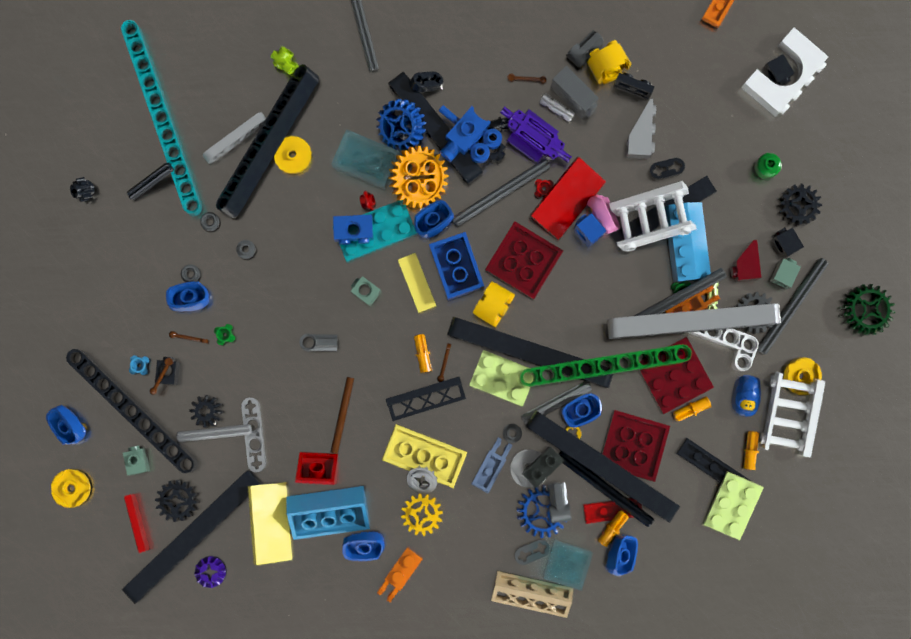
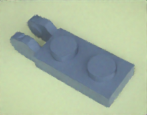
M499 437L492 449L489 450L471 483L486 493H489L512 447V444L508 443L504 448L502 456L496 454L495 451L500 446L502 440Z

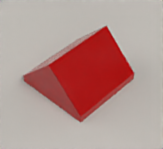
M300 452L295 483L337 484L338 454Z

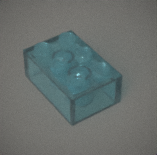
M346 129L331 165L335 170L386 190L390 181L388 177L393 174L389 169L395 168L392 162H398L396 155H400V152Z

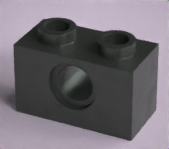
M549 446L521 474L535 488H538L564 460Z

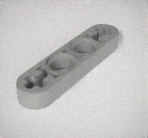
M262 112L257 113L206 150L202 156L207 163H213L260 129L266 120L265 115Z
M246 398L241 406L243 425H247L250 420H256L258 423V428L252 431V434L244 435L247 463L251 471L261 472L266 467L260 404L255 398ZM249 401L256 405L252 411L253 414L257 413V417L246 418V414L250 415V410L246 409ZM252 439L259 440V449L253 450L250 448ZM261 452L262 455L257 456L258 461H262V465L259 466V469H256V466H252V462H255V456L251 457L250 453Z

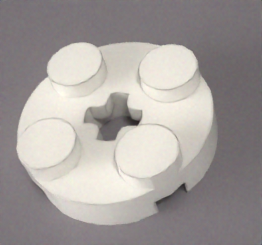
M523 450L514 456L510 464V473L518 485L525 488H535L521 473L526 469L525 465L527 463L531 465L542 453L535 450Z

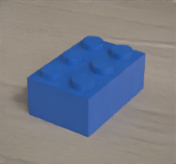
M466 232L429 244L448 301L484 289V283Z

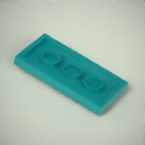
M398 200L363 214L372 215L374 240H369L368 244H358V241H350V244L340 245L346 262H350L417 235L403 200ZM351 226L348 233L355 235L358 233L359 228Z

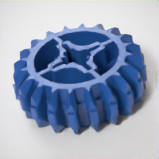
M396 99V101H389L388 104L383 106L384 110L378 112L381 117L376 119L380 122V125H377L376 128L381 130L378 135H383L381 142H387V147L393 146V150L400 149L402 151L408 149V147L418 145L419 140L424 138L421 133H424L426 130L422 128V125H425L427 122L422 121L421 118L424 117V114H419L421 108H415V103H409L407 99L403 101L402 99ZM396 110L403 111L402 115L394 116L393 113ZM403 134L409 135V137L406 140H402L399 138V136Z
M542 485V491H539V488H535V493L528 489L527 491L530 496L527 497L525 494H522V497L526 500L525 502L518 501V504L523 505V508H517L516 510L523 513V515L517 516L518 520H525L520 524L521 527L528 525L525 531L528 533L533 529L532 536L534 537L537 531L540 532V538H543L544 532H546L548 537H551V530L558 534L556 527L558 526L563 529L564 526L560 522L551 523L548 508L550 503L542 504L537 498L540 495L549 496V490L548 492L546 491V485ZM532 500L536 510L531 516L527 517V507ZM537 503H539L540 506H543V508H548V510H546V516L548 520L545 516L543 517L542 514L541 516L538 515L540 510ZM537 519H544L548 527H537L531 522Z

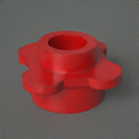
M537 179L535 182V196L537 198L545 197L553 187L554 182L552 180Z
M364 191L360 195L362 208L364 210H374L375 198L370 192Z

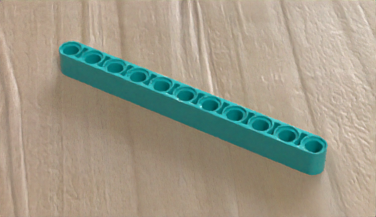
M126 20L121 26V31L166 161L174 169L171 175L182 207L190 216H198L203 210V205L142 30L133 20ZM130 28H136L133 34H128ZM142 45L138 52H134L135 46ZM142 63H148L145 69H140ZM154 80L152 86L146 87L147 81ZM155 97H160V101L157 104H152V100ZM160 115H166V119L163 122H158ZM167 132H172V137L165 140L164 135ZM177 149L178 155L173 158L170 157L171 151ZM180 167H184V173L182 175H177V169ZM191 185L190 191L183 193V187ZM196 202L197 208L189 211L190 203Z

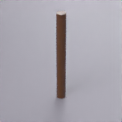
M346 378L331 453L338 454L354 378Z

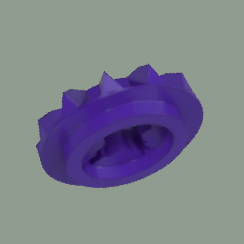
M208 556L197 563L194 575L197 582L203 587L213 588L223 582L226 569L220 559ZM209 566L211 570L218 571L212 574L211 581L209 575L202 574V572L208 570Z

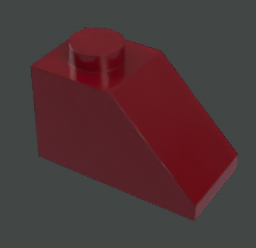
M757 240L751 241L734 261L733 266H731V276L735 279V282L759 280L762 278Z

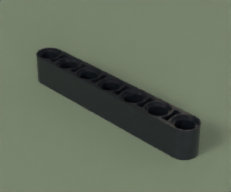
M401 72L388 82L389 87L402 101L407 99L409 103H415V108H421L419 114H424V117L421 119L427 122L425 125H422V128L426 130V134L438 149L441 150L448 142L445 140V137L450 131L449 127L421 92H416L410 87L409 77L404 72ZM468 151L465 155L459 152L450 162L467 184H470L483 173L480 166L471 159Z

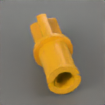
M415 335L414 341L417 351L415 356L418 358L420 373L432 371L429 359L430 351L428 352L425 335Z
M705 396L693 403L689 402L687 406L674 411L673 416L678 422L692 415L695 417L697 413L711 408V402Z
M748 431L746 449L743 450L745 451L744 469L755 470L757 453H759L757 450L759 432Z
M620 510L611 523H607V528L597 540L603 546L608 547L616 534L620 533L619 530L628 520V515Z

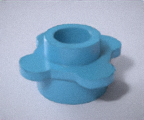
M134 355L130 358L129 372L131 374L141 373V375H146L148 373V357L139 358Z

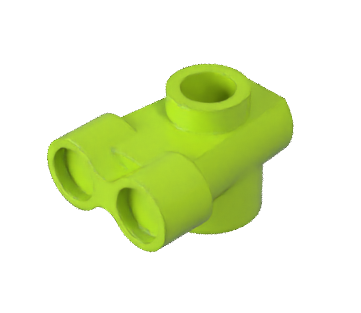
M283 46L278 51L274 50L270 56L274 60L273 65L278 69H283L289 75L293 74L299 66L291 60L294 54Z

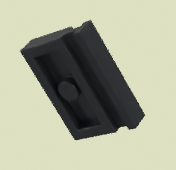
M619 73L613 87L649 100L655 86H652L647 80L641 79L639 81L634 79L633 75L629 73Z

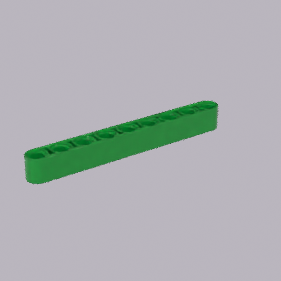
M675 345L528 368L520 373L519 382L524 387H534L680 364L688 361L692 352L687 345ZM678 349H682L685 352L684 359H680L677 356ZM659 352H663L666 355L665 362H661L658 359ZM640 355L646 356V365L639 363ZM621 358L628 360L627 368L620 366L619 361ZM602 361L609 363L608 371L601 369L600 363ZM582 364L590 366L589 374H584L581 371ZM563 367L571 369L570 377L563 376ZM544 370L552 372L551 380L543 378L542 373ZM525 373L532 374V383H526L523 380Z

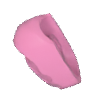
M595 195L588 200L587 205L590 207L592 214L605 228V234L619 230L620 224L617 216L610 210L609 203L611 202L609 198Z

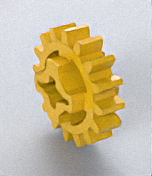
M419 493L417 499L411 496L412 502L406 500L405 503L408 507H402L401 509L405 512V514L401 515V518H406L403 525L410 526L409 532L414 529L415 535L422 531V535L425 536L427 530L432 534L433 527L439 528L438 524H436L437 521L442 522V519L438 517V515L443 514V511H438L441 504L435 505L436 498L434 497L430 500L429 494L422 498L421 493ZM422 501L420 507L411 508L413 504ZM428 504L434 508L435 514L430 513ZM423 506H425V514L428 516L423 517V520L419 523L420 519L417 512H420ZM409 515L414 516L416 520L415 525L410 521ZM432 521V524L422 528L423 523Z

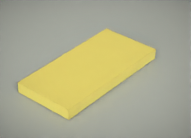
M395 424L382 460L408 471L412 468H417L419 465L421 468L427 467L428 470L434 471V475L438 477L437 482L454 488L467 452Z
M286 482L248 486L254 565L292 560L290 525L286 506Z

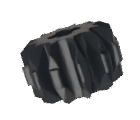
M205 395L203 400L199 396L197 397L199 404L197 402L191 403L195 406V409H189V412L195 413V415L191 416V420L197 419V426L202 423L203 428H207L208 422L211 426H215L214 420H221L220 417L216 416L217 414H223L222 410H217L221 403L214 405L217 398L213 397L210 400L209 395ZM206 406H208L207 409H210V413L206 414L205 417L202 409H206Z

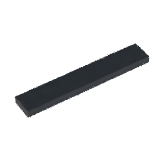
M705 176L688 186L689 194L684 195L682 200L683 203L701 202L716 193L717 190L708 176ZM670 199L665 201L664 207L667 205L675 204V200ZM655 206L646 212L650 232L660 227L658 212ZM639 217L629 222L632 238L643 235ZM622 227L610 234L617 247V242L624 240Z

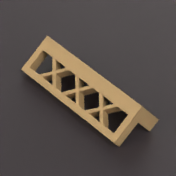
M497 571L491 601L567 618L572 604L573 588ZM497 592L506 593L508 596H499ZM517 597H525L527 600L521 601ZM537 601H543V602H545L546 604H544V605H539V604H537L536 602H537ZM561 605L566 607L565 610L557 609L555 606Z

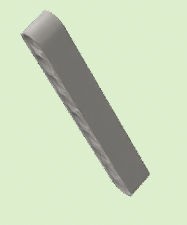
M779 304L607 319L609 339L781 324Z

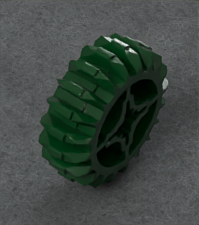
M862 284L860 288H853L854 292L850 291L847 293L849 298H844V302L848 305L842 306V309L847 310V312L843 313L842 316H848L849 319L845 323H852L850 326L851 330L857 327L856 333L860 334L863 331L864 335L867 336L869 333L876 335L877 331L881 333L884 331L883 327L888 328L890 326L887 321H893L890 314H895V311L890 310V307L895 304L889 303L888 300L892 296H885L887 290L880 292V286L874 288L873 284H868L867 287L865 284ZM867 294L875 298L868 302L865 299L862 300L860 296ZM855 304L859 309L858 315L855 313ZM879 304L882 308V314L878 311ZM868 306L871 308L870 313L866 312V307ZM869 317L872 320H876L877 323L867 325L862 321Z

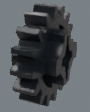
M802 183L798 188L796 185H793L791 189L785 190L786 194L781 195L780 198L784 201L779 203L780 206H783L780 213H786L784 219L790 218V224L797 221L798 226L802 225L803 222L807 225L810 223V220L814 221L816 219L815 215L821 213L817 209L822 206L821 203H818L821 196L816 197L817 190L810 191V185L804 188ZM794 193H796L795 199L789 200L790 197ZM800 201V204L804 205V207L801 208V206L797 205L796 203ZM812 209L810 214L805 216L806 210Z
M176 480L175 484L173 481H168L169 486L162 485L163 491H157L160 498L155 499L160 504L156 506V509L162 510L159 515L166 514L167 521L173 517V522H177L178 517L181 521H184L185 515L191 517L190 511H196L193 505L199 502L194 500V497L198 494L191 492L194 487H187V481L181 485L180 480ZM173 489L172 494L168 497H165L167 492ZM183 490L187 493L189 498L185 497V495L183 494ZM174 498H177V499H179V500H181V501H185V502H181V503H179V504L176 505L175 502L169 501V500H172V499H174ZM165 504L171 508V512L166 508ZM184 505H188L187 509L184 512L180 513L181 508Z

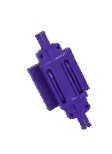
M505 106L502 108L500 113L509 119L507 126L512 131L506 139L508 143L535 163L540 160L542 155L548 156L552 160L559 156L567 163L572 156L563 150L565 143L558 139V130L530 109L525 113L521 110L513 113Z

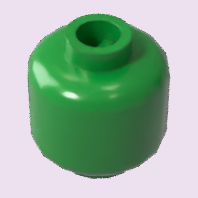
M765 153L755 162V172L763 179L775 177L782 168L780 158L773 153Z

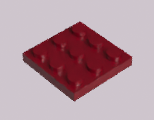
M514 221L485 268V271L534 300L564 250Z
M687 337L670 346L687 345L692 352L688 361L680 364L639 370L662 415L714 388ZM678 349L677 356L680 359H684L685 352L682 349ZM659 352L658 359L661 362H665L666 355L663 352ZM647 358L639 361V363L646 365Z
M614 410L602 454L634 476L655 482L670 426Z

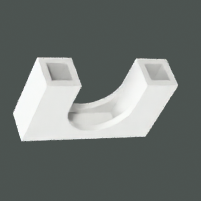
M796 28L789 32L778 47L796 63L798 68L797 81L789 86H780L773 83L757 69L741 87L775 117L779 113L783 115L790 107L788 105L791 99L795 101L802 93L800 89L804 85L807 87L815 79L812 75L816 71L820 73L827 65L825 61L828 56Z

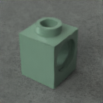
M363 276L360 279L356 278L351 285V288H353L351 293L368 306H371L381 293L378 287ZM364 285L370 287V292L367 295H361L359 292L360 288Z

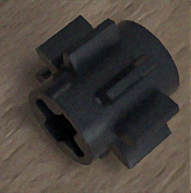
M85 177L76 178V181H73V184L70 186L72 197L79 198L80 202L88 201L94 194L93 183L89 180L85 181Z

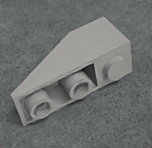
M653 99L649 100L627 138L626 158L649 159L651 154H654L655 142H652V135H655L656 125L652 121L653 116L656 115V105H653Z

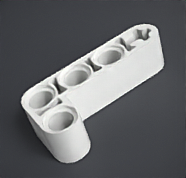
M735 329L716 330L714 337L710 336L707 331L688 332L694 336L735 350L731 360V366L735 371H746L752 366L758 349V340L755 337ZM727 333L733 335V343H728L726 341ZM745 340H749L752 343L750 350L744 347ZM739 358L745 360L744 368L738 366L737 361Z

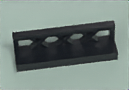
M459 376L385 400L392 421H396L465 400L466 397ZM458 386L461 397L454 399L447 395L449 389ZM437 392L443 395L440 403L434 404L428 401L432 393ZM428 395L427 399L422 398V396ZM445 397H447V398L450 399V400H448V401H444V402H443V400L445 399ZM420 398L425 401L421 409L416 410L410 407L413 399ZM400 403L407 407L402 415L395 416L392 406ZM409 408L413 410L412 412L406 413Z

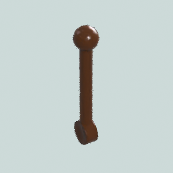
M514 74L508 75L509 82L525 80L545 83L547 81L545 76L539 78L514 76Z
M175 331L169 332L170 338L177 337L208 344L207 339L176 334Z
M447 343L441 372L437 377L438 382L444 381L443 375L451 348L450 343Z
M171 358L165 360V366L154 387L149 390L151 395L157 393V387L165 372L173 364Z

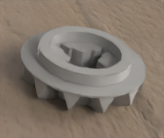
M419 465L417 468L410 470L407 475V483L415 492L427 494L436 488L438 477L434 475V471L428 470L427 467L421 468ZM421 476H424L425 480L421 484L420 478Z

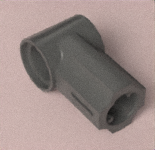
M592 30L579 44H575L566 56L580 69L591 58L589 54L599 48L604 43V40L598 32Z
M304 334L299 341L300 347L306 352L337 351V334ZM312 338L314 341L313 346L310 348L304 347V339Z
M565 483L548 484L551 523L571 521Z

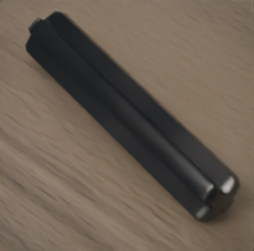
M164 163L129 189L127 195L131 200H135L173 172V167L170 163Z

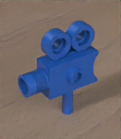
M444 105L439 109L441 114L455 124L445 137V140L448 141L447 144L439 152L447 161L451 162L459 152L465 155L468 150H471V159L476 163H484L489 158V149H496L500 146L502 142L501 133L496 129L488 130L487 128L491 122L481 119L474 112L473 106L470 107L461 119ZM494 135L496 140L491 141L489 136ZM483 136V143H477ZM477 150H483L484 154H477Z

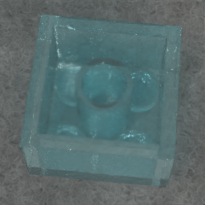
M554 539L543 572V578L581 591L593 552Z

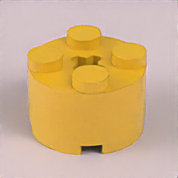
M616 40L609 42L601 50L599 48L593 50L589 54L591 58L587 62L598 84H601V81L606 84L615 80L619 73L622 74V70L626 68L628 71L632 65L622 46Z
M491 282L483 293L484 295L477 303L473 314L496 328L501 320L499 316L505 315L509 308L506 304H511L515 294L497 283Z

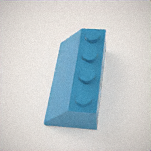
M702 202L683 203L687 221L691 220L697 229L691 231L688 235L679 234L668 238L673 283L698 280L711 274ZM676 205L665 206L668 227L679 224Z
M364 486L286 497L287 518L293 540L370 529Z

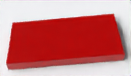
M576 157L530 216L555 239L559 240L587 206L588 200L596 195L606 181L580 157Z

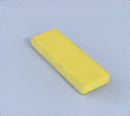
M416 253L398 259L418 313L436 307Z

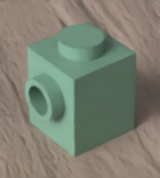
M783 258L778 262L770 282L785 289L791 288L801 266L796 265L797 262L793 259Z
M140 446L129 447L128 452L123 453L127 476L150 471L146 448L140 449Z

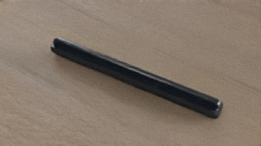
M560 451L559 455L564 460V465L646 527H650L655 519L591 470Z

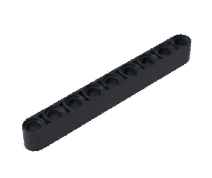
M305 64L298 66L216 202V208L230 218L237 217L319 81V76Z
M452 317L447 336L538 366L585 360L457 317ZM582 364L581 371L584 374H589L590 366ZM600 365L603 371L609 370V367ZM563 367L562 374L571 376V369ZM614 374L580 380L609 388Z
M79 349L68 351L66 355L68 364L170 463L182 473H191L196 470L198 463L195 457L85 351ZM79 353L81 360L75 363L74 356ZM90 366H93L95 369L92 376L87 374ZM104 379L108 381V387L105 390L101 388V382ZM117 393L122 395V400L119 403L114 399ZM131 406L136 408L134 416L128 414V409ZM145 419L150 422L147 430L142 427V422ZM159 432L164 436L161 443H158L155 438ZM171 446H175L178 450L175 456H171L169 453ZM186 459H189L192 464L189 470L183 467V462Z
M535 410L525 425L529 430L670 523L681 507L540 412Z
M249 470L243 473L123 587L122 591L134 604L139 602L249 497L248 486L261 485L260 481Z

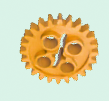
M415 146V149L408 147V151L402 150L403 156L396 155L398 162H392L395 168L389 169L393 176L388 177V179L393 180V183L389 186L395 187L392 194H399L397 200H403V204H409V207L415 208L416 206L417 208H422V206L427 207L429 202L434 203L435 198L441 199L439 192H445L442 186L448 185L444 178L449 177V175L444 174V171L448 168L442 167L445 160H438L440 154H434V149L428 150V147L425 146L422 149L421 146ZM409 163L412 165V170L410 172H408L407 166ZM426 163L429 164L428 171L425 170ZM419 175H433V176H434L433 178H418V179H404V178H403L404 176H419ZM411 182L412 190L409 192L408 184ZM427 182L430 184L429 190L425 188Z

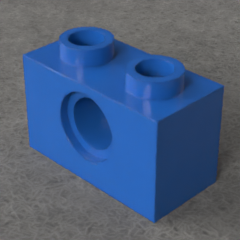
M592 213L588 216L586 214L581 216L575 223L576 227L573 230L587 248L599 240L606 232L605 228Z
M372 215L333 216L334 240L339 242V245H348L350 241H358V244H368L369 240H374ZM357 226L359 231L357 234L351 235L348 233L349 228Z

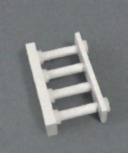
M680 181L609 203L610 210L616 216H620L624 240L617 242L618 247L623 251L629 252L642 245L679 234L688 235L691 231L696 230V225L691 220L687 221L682 198L684 195L689 194L685 183ZM674 199L679 224L668 227L664 203L667 200ZM656 205L661 229L650 232L645 209L647 206ZM637 210L643 235L632 238L628 214L631 211Z
M775 371V376L772 375L770 381L772 392L764 432L760 434L759 443L766 450H769L770 443L797 448L800 455L811 458L826 381L813 378V382L807 384L782 379L783 373ZM786 387L808 391L810 394L809 401L804 403L779 398L780 388ZM777 406L805 410V413H807L806 419L801 422L775 417ZM773 424L801 429L803 432L802 439L797 441L771 436Z

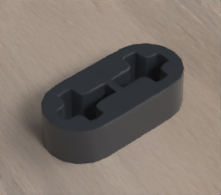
M420 72L414 74L409 81V85L416 92H430L438 90L444 80L437 72Z
M680 158L656 162L649 168V176L656 181L678 176L684 171L685 163ZM674 162L681 166L678 172L675 169L669 170V167H672ZM656 167H658L659 170L665 169V171H662L660 173V176H658L657 173H653Z

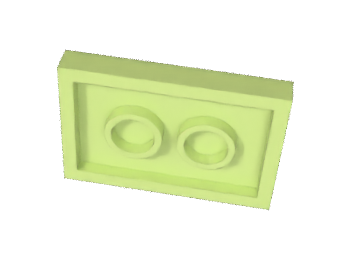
M483 350L469 386L523 407L530 387H524L520 384L519 375L529 367ZM525 373L523 380L526 383H532V374Z
M726 471L703 524L740 540L764 487Z

